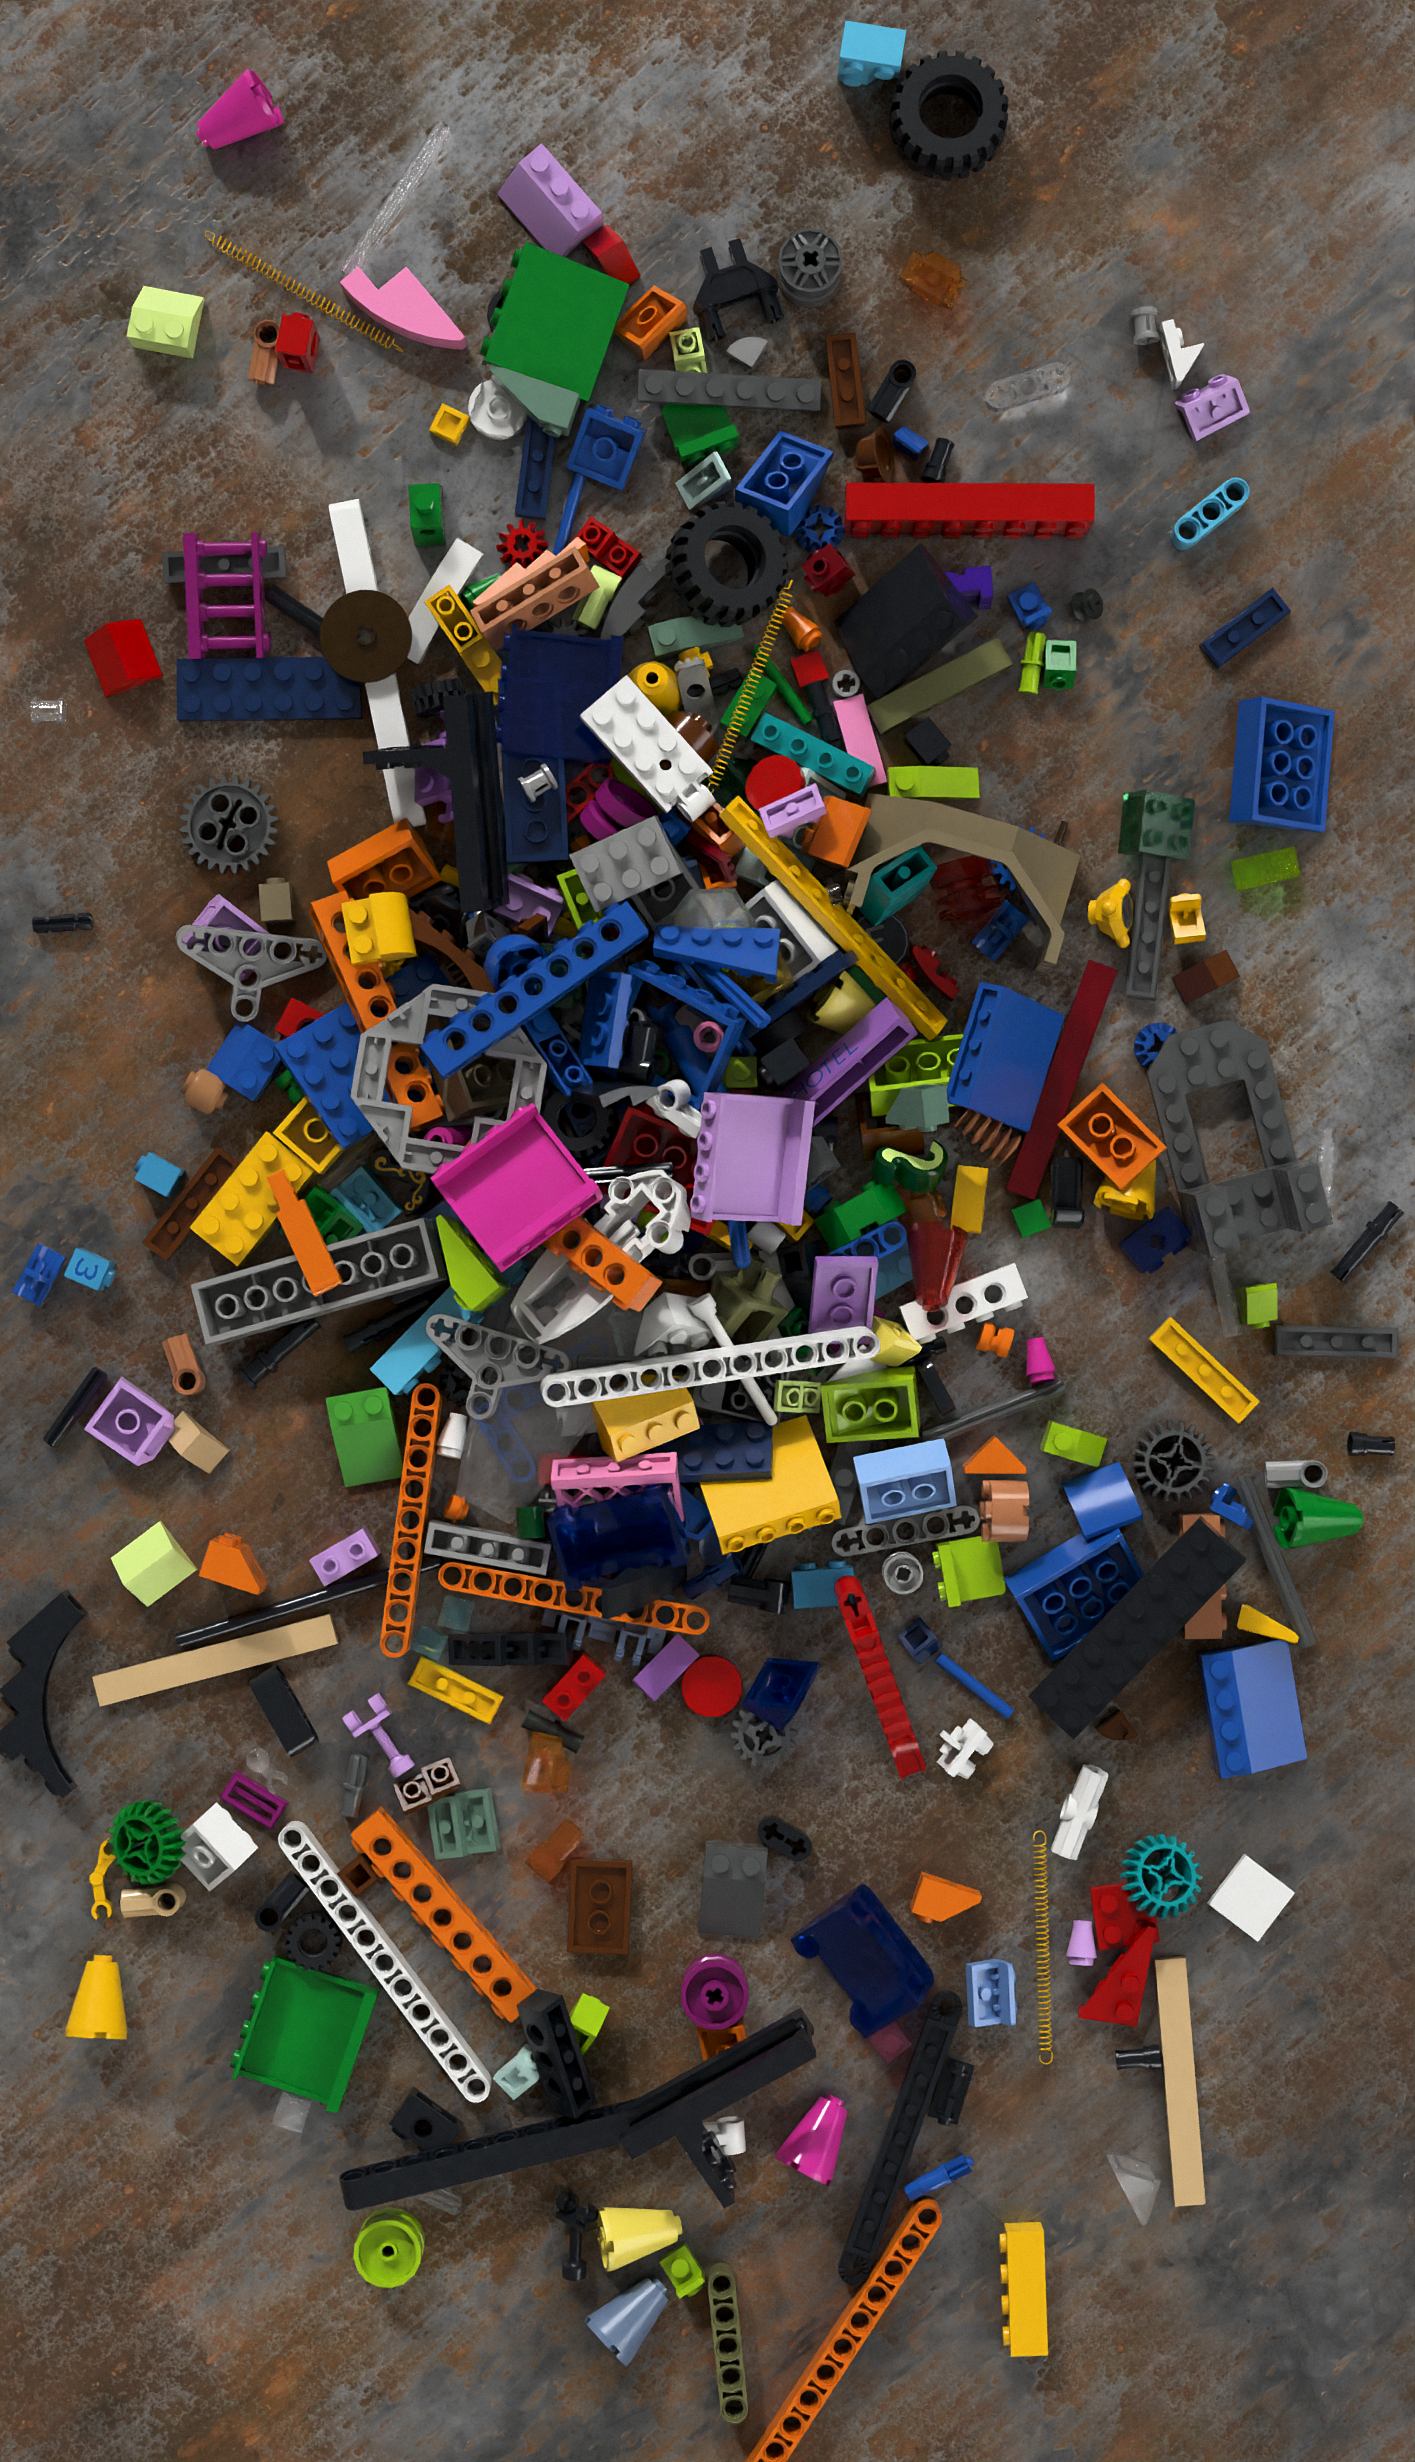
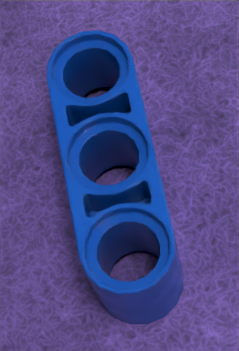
M897 1221L886 1222L830 1252L827 1256H859L857 1246L859 1243L866 1241L874 1246V1254L872 1256H877V1259H880L901 1248L906 1241L907 1232L905 1227ZM890 1227L898 1228L902 1234L901 1240L896 1244L888 1243L884 1238L886 1229Z

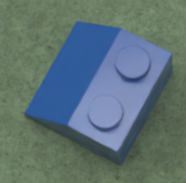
M238 1020L206 1070L217 1075L221 1081L247 1098L259 1103L284 1063L274 1050V1045L277 1042L246 1022Z

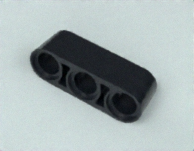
M275 1664L249 1679V1685L290 1757H294L319 1742L313 1725L278 1665Z

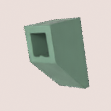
M921 1084L902 1088L885 1117L886 1124L899 1125L900 1130L918 1127L919 1132H929L937 1130V1125L949 1123L946 1085Z

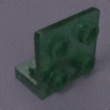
M1150 790L1124 793L1118 854L1135 855L1147 853L1179 860H1188L1195 806L1194 799Z

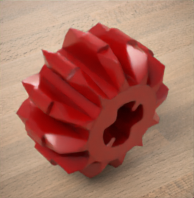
M518 520L519 528L514 529L512 524H507L506 527L509 534L500 532L498 537L504 543L496 545L497 552L504 553L500 557L502 564L511 561L509 569L516 562L526 569L528 564L534 562L535 559L544 553L542 550L549 548L548 542L542 540L545 536L544 530L535 532L536 524L534 522H531L526 529L523 520ZM523 541L525 545L528 542V550L522 552L520 548L518 552L517 543Z

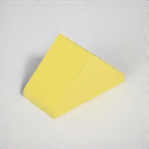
M873 1316L872 1332L879 1338L880 1350L876 1356L870 1358L871 1361L891 1367H898L920 1353L922 1346L899 1323Z

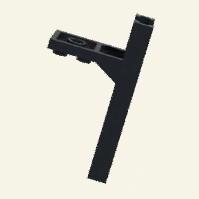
M493 691L464 693L461 696L443 697L447 744L387 747L363 752L364 764H376V770L393 769L404 766V768L428 766L450 779L461 912L487 911L492 908H498V906L510 904Z
M802 2008L795 2010L620 2108V2116L628 2123L629 2129L619 2134V2141L633 2160L676 2136L723 2208L734 2204V2189L737 2188L734 2179L735 2165L729 2155H723L719 2149L720 2144L713 2131L708 2132L702 2121L817 2057L816 2049L812 2043L814 2027Z

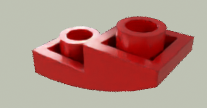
M592 516L574 537L575 539L578 536L586 543L588 554L612 573L622 577L624 581L643 558L639 551L618 538L614 531Z
M915 945L910 954L917 968L935 990L952 1002L960 990L955 986L957 981L944 972L940 975L935 973L941 961L936 959L938 954L925 945L921 948Z

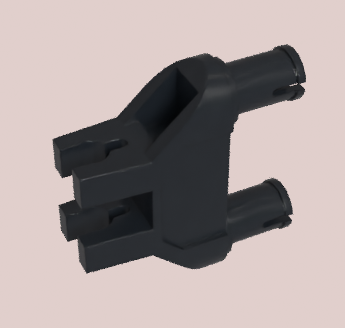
M740 238L728 241V250L733 266L720 270L712 247L700 250V260L706 277L695 300L693 312L694 315L701 318L707 336L706 339L709 343L715 342L713 329H715L718 341L726 337L718 311L722 308L756 298L759 299L766 324H773L774 317L776 322L784 319V314L776 295L779 288L777 280L768 272L747 260Z

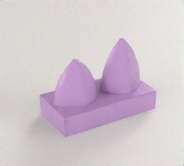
M816 783L759 809L770 838L779 836L786 839L792 838L796 827L807 822L818 823L821 817L828 813Z

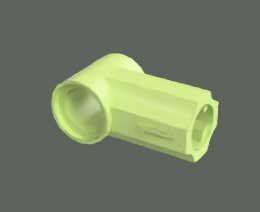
M594 565L591 572L600 587L581 598L573 614L572 621L576 620L579 626L596 632L609 602L612 603L615 599L623 578Z

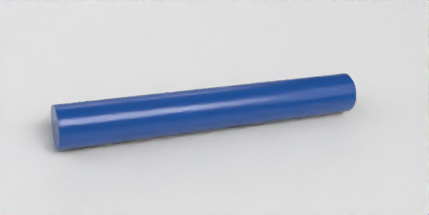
M574 473L552 553L555 556L568 545L586 478L585 475L580 473Z
M942 1652L937 1656L934 1661L937 1665L1006 1719L1010 1717L1014 1711L1012 1707Z

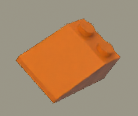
M1103 1082L1057 1124L1060 1132L1121 1191L1167 1149Z

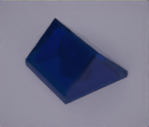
M767 1658L742 1703L743 1707L782 1731L797 1713L821 1668L820 1663Z

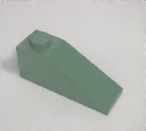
M491 364L489 369L491 378L539 427L543 428V432L554 437H560L561 434L569 436L580 404L579 393Z
M687 616L648 626V635L656 662H662L677 658L680 653L691 648L699 647L702 651L744 639L742 627L736 624L731 627H721L719 622L711 626L703 622L704 617L702 616L697 619Z

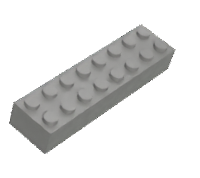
M420 1218L326 1245L343 1283L317 1297H314L295 1255L192 1284L191 1289L205 1344L220 1345L447 1280L433 1220Z

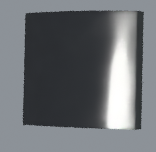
M599 1081L579 1086L570 1090L573 1101L576 1103L604 1108L612 1103L635 1106L659 1094V1091L656 1087L628 1082Z

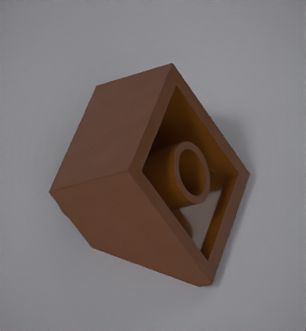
M868 1092L854 1094L864 1162L873 1161L876 1152L885 1146L912 1155L925 1154L924 1132H919L918 1127L900 1130L899 1125L886 1124L885 1117L887 1115L872 1117Z

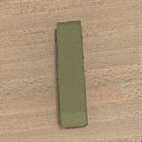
M995 638L876 700L867 706V710L880 734L884 735L1005 672L1013 666V663L1000 639Z
M717 2263L708 2272V2294L720 2412L725 2421L730 2424L741 2423L748 2414V2395L736 2277L730 2265ZM719 2276H725L730 2280L723 2287L716 2285L713 2281ZM722 2307H728L733 2313L728 2317H721L717 2314V2310ZM725 2338H731L736 2344L733 2347L725 2348L720 2342ZM728 2369H735L739 2375L730 2379L725 2377L723 2373ZM731 2400H738L742 2403V2406L738 2409H730L726 2404Z

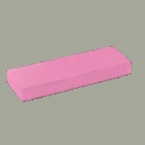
M863 694L834 701L833 705L836 710L835 713L846 752L874 766L876 774L869 788L886 784L885 771Z

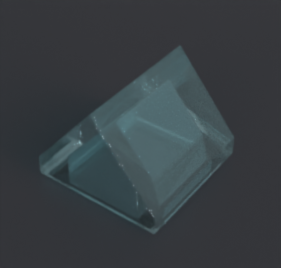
M421 1625L410 1650L439 1662L448 1641V1636Z

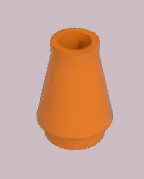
M792 606L785 610L786 613L780 615L784 619L779 618V620L784 624L796 647L809 652L823 638L820 627L797 612Z

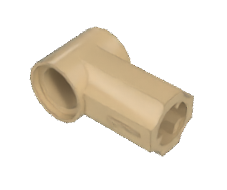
M168 1883L164 1886L124 1889L121 1891V1912L124 1918L149 1915L171 1916L185 1903L186 1893L184 1888L177 1883ZM164 1893H170L174 1896L175 1906H169L164 1902Z

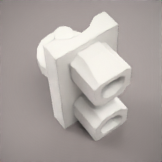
M970 1718L963 1728L957 1725L951 1734L945 1730L940 1733V1736L946 1741L939 1749L943 1754L937 1763L952 1777L959 1775L968 1779L976 1766L968 1758L974 1750L981 1755L987 1754L992 1748L993 1742L987 1737V1732Z

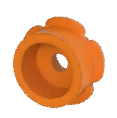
M454 1494L450 1496L443 1516L450 1519L452 1524H455L458 1519L463 1521L469 1509L466 1497L463 1495L459 1497Z

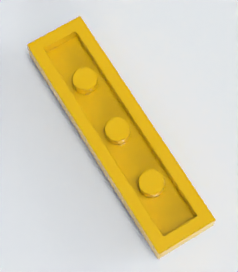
M1168 1317L1148 1338L1236 1423L1239 1424L1260 1402L1173 1318Z

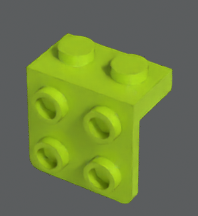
M980 1535L935 1543L937 1551L932 1552L935 1571L940 1570L942 1582L937 1583L940 1601L946 1600L948 1607L961 1606L963 1601L1005 1593L1006 1585L1003 1580L1004 1574L998 1542H982Z

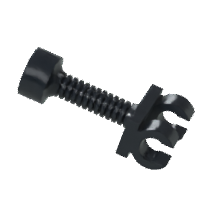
M568 2191V2202L567 2197L559 2194L556 2200V2207L559 2209L556 2212V2218L570 2226L569 2258L562 2262V2277L570 2281H580L586 2278L587 2263L581 2259L582 2233L598 2228L596 2220L599 2211L597 2207L588 2203L587 2213V2209L579 2205L578 2196Z

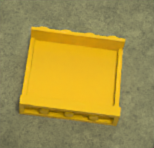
M806 1415L781 1422L779 1426H773L772 1479L699 1482L719 1540L722 1555L730 1552H739L746 1547L759 1543H768L776 1538L788 1534H797L805 1529L821 1524H829L834 1520L842 1518L837 1494Z

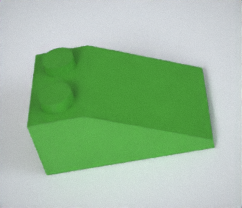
M387 1387L327 1397L326 1404L345 1487L402 1477L404 1461L391 1391Z

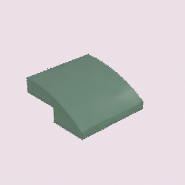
M491 1788L451 1793L427 1806L435 1860L458 1858L468 1854L492 1852L501 1849Z

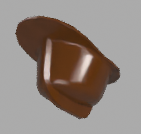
M877 427L874 433L862 438L857 443L854 467L867 478H882L884 483H891L894 469L893 446L887 431L883 427Z

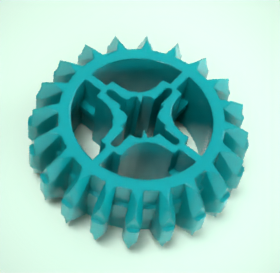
M1158 1834L1155 1838L1149 1835L1144 1838V1842L1141 1840L1134 1843L1135 1849L1127 1850L1126 1854L1130 1860L1126 1859L1121 1863L1127 1869V1872L1120 1873L1119 1877L1127 1879L1128 1884L1123 1885L1121 1889L1123 1891H1131L1132 1894L1129 1895L1127 1901L1133 1902L1137 1900L1136 1910L1143 1911L1146 1909V1916L1154 1917L1157 1914L1159 1919H1166L1167 1915L1174 1918L1178 1917L1179 1911L1181 1913L1187 1912L1189 1910L1188 1904H1194L1197 1901L1193 1893H1200L1202 1889L1195 1882L1202 1880L1203 1876L1196 1874L1195 1869H1198L1201 1864L1199 1862L1193 1863L1191 1860L1196 1852H1185L1187 1843L1181 1842L1177 1844L1176 1837L1170 1836L1166 1840L1164 1834ZM1152 1852L1161 1853L1160 1859H1156L1155 1865H1144V1861ZM1175 1864L1177 1865L1180 1874H1178L1175 1870ZM1143 1879H1145V1881L1148 1884V1890L1146 1889L1143 1883ZM1168 1888H1179L1176 1896L1171 1901H1161Z

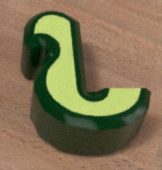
M933 1140L927 1159L885 1146L876 1152L871 1174L877 1182L883 1185L891 1186L893 1180H896L909 1191L928 1193L935 1190L942 1181L948 1162V1153L944 1146L936 1140Z

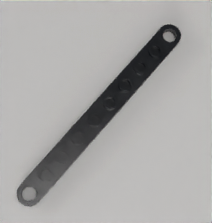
M951 1990L939 1991L931 2001L838 2263V2272L842 2281L848 2285H860L868 2277L954 2037L963 2007L960 1997ZM945 1998L953 2000L956 2005L955 2010L947 2015L942 2014L938 2010L939 2002ZM849 2261L860 2262L862 2265L860 2274L850 2276L845 2272L846 2264Z

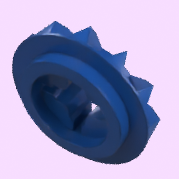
M821 504L809 507L804 518L795 528L798 543L810 553L824 548L829 543L837 547L844 533L841 516L832 507L822 506ZM818 517H821L824 527L833 528L823 531L821 541H818L816 531L806 529L816 526Z
M1153 1023L1140 1030L1134 1041V1053L1138 1062L1143 1067L1148 1069L1158 1055V1051L1147 1053V1050L1155 1044L1154 1034L1160 1042H1164L1168 1035L1178 1033L1175 1028L1164 1023Z

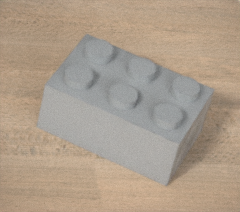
M657 815L569 855L595 913L683 873Z

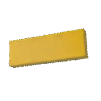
M423 1655L408 1682L409 1685L489 1725L504 1698L503 1695Z

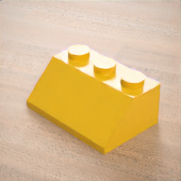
M642 1374L641 1381L645 1383L652 1382L656 1375ZM625 1381L613 1385L612 1387H620L624 1384ZM687 1388L590 1402L602 1450L617 1463L700 1429L694 1401Z

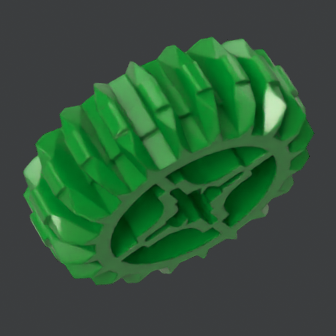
M153 1800L136 1801L122 1808L119 1811V1815L112 1819L114 1825L109 1829V1832L113 1837L108 1843L113 1845L114 1850L110 1855L116 1856L117 1862L115 1866H122V1875H130L132 1882L140 1881L142 1885L162 1882L175 1873V1870L182 1865L180 1859L186 1855L181 1849L187 1843L181 1839L184 1829H179L177 1826L180 1818H172V1809H164L163 1802L154 1803Z

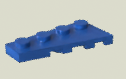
M656 925L653 953L655 957L690 965L695 962L704 963L708 966V969L720 971L721 968L738 971L739 976L751 978L752 974L765 977L766 982L776 984L780 929Z

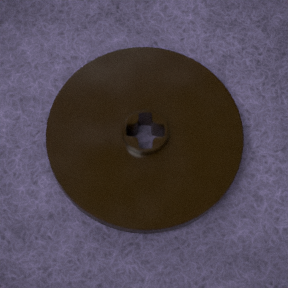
M357 590L343 595L329 607L320 626V645L329 665L341 676L360 683L378 682L392 676L405 663L412 646V628L406 612L392 597L374 590ZM366 629L368 633L374 632L370 636L371 642L368 644L364 640L358 641V638L362 636L360 631Z

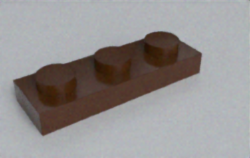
M856 332L825 335L835 430L863 427L866 421Z

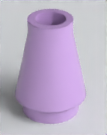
M1073 1920V1930L1066 1954L1069 1957V1964L1094 1966V1958H1097L1092 1921Z

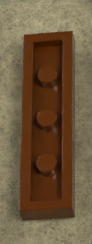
M217 1146L142 1243L162 1259L169 1261L192 1230L189 1227L241 1163L220 1146Z

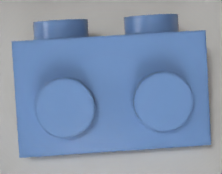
M1000 1959L966 1963L968 2025L974 2028L999 2023L1008 2026L1016 2025L1018 2008L1015 2001L1014 1984L1016 1982V1974L1013 1964Z

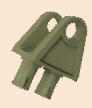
M750 1254L751 1262L749 1267L741 1268L737 1277L729 1278L715 1275L710 1291L711 1296L716 1302L715 1308L717 1312L715 1315L729 1338L734 1334V1341L739 1345L765 1341L788 1311L787 1308L772 1297L782 1277L779 1272L764 1267L758 1283H755L765 1261L754 1254ZM750 1329V1339L746 1343L745 1335L747 1330ZM714 1336L710 1339L708 1343L711 1345H719Z

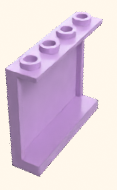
M704 1092V1099L701 1104L700 1133L697 1138L698 1154L697 1163L694 1168V1191L690 1202L691 1218L706 1222H712V1220H735L801 1225L815 1101L791 1097Z

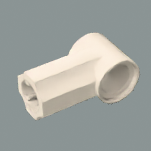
M723 2117L716 2122L702 2123L708 2132L713 2131L720 2144L719 2149L723 2155H735L746 2151L745 2127L742 2117Z

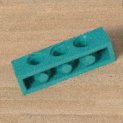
M764 712L751 737L754 745L774 755H784L794 760L799 766L811 769L833 785L863 799L876 774L874 766Z

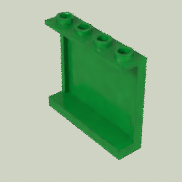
M525 242L522 249L516 248L510 266L515 269L511 279L506 277L501 288L500 296H503L504 300L501 309L495 307L489 323V325L494 326L490 338L485 336L479 354L484 356L481 365L486 366L487 363L490 365L494 364L579 393L580 404L584 406L589 401L630 284Z
M275 1954L271 1963L265 1961L259 1979L264 1980L261 1992L256 1990L253 1995L250 2009H253L254 2013L251 2021L245 2020L240 2034V2038L245 2039L242 2049H236L231 2060L230 2067L235 2069L232 2079L236 2080L240 2075L326 2104L327 2111L337 2114L380 1989L321 1969L318 1971H314V1969H309V1971L303 1970L304 1967H297L294 1964V1960Z

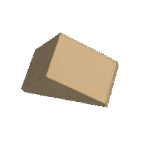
M182 1411L174 1420L175 1430L168 1438V1441L182 1457L210 1474L230 1450L185 1411Z

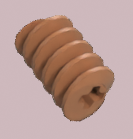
M967 1109L953 1125L954 1128L961 1124L965 1125L961 1133L963 1136L973 1132L970 1143L975 1144L982 1141L983 1143L979 1150L981 1153L991 1149L990 1161L998 1157L1001 1158L998 1167L1019 1146L1022 1138L1020 1135L1010 1138L1013 1130L1012 1127L1001 1130L1003 1123L998 1121L992 1122L991 1118Z

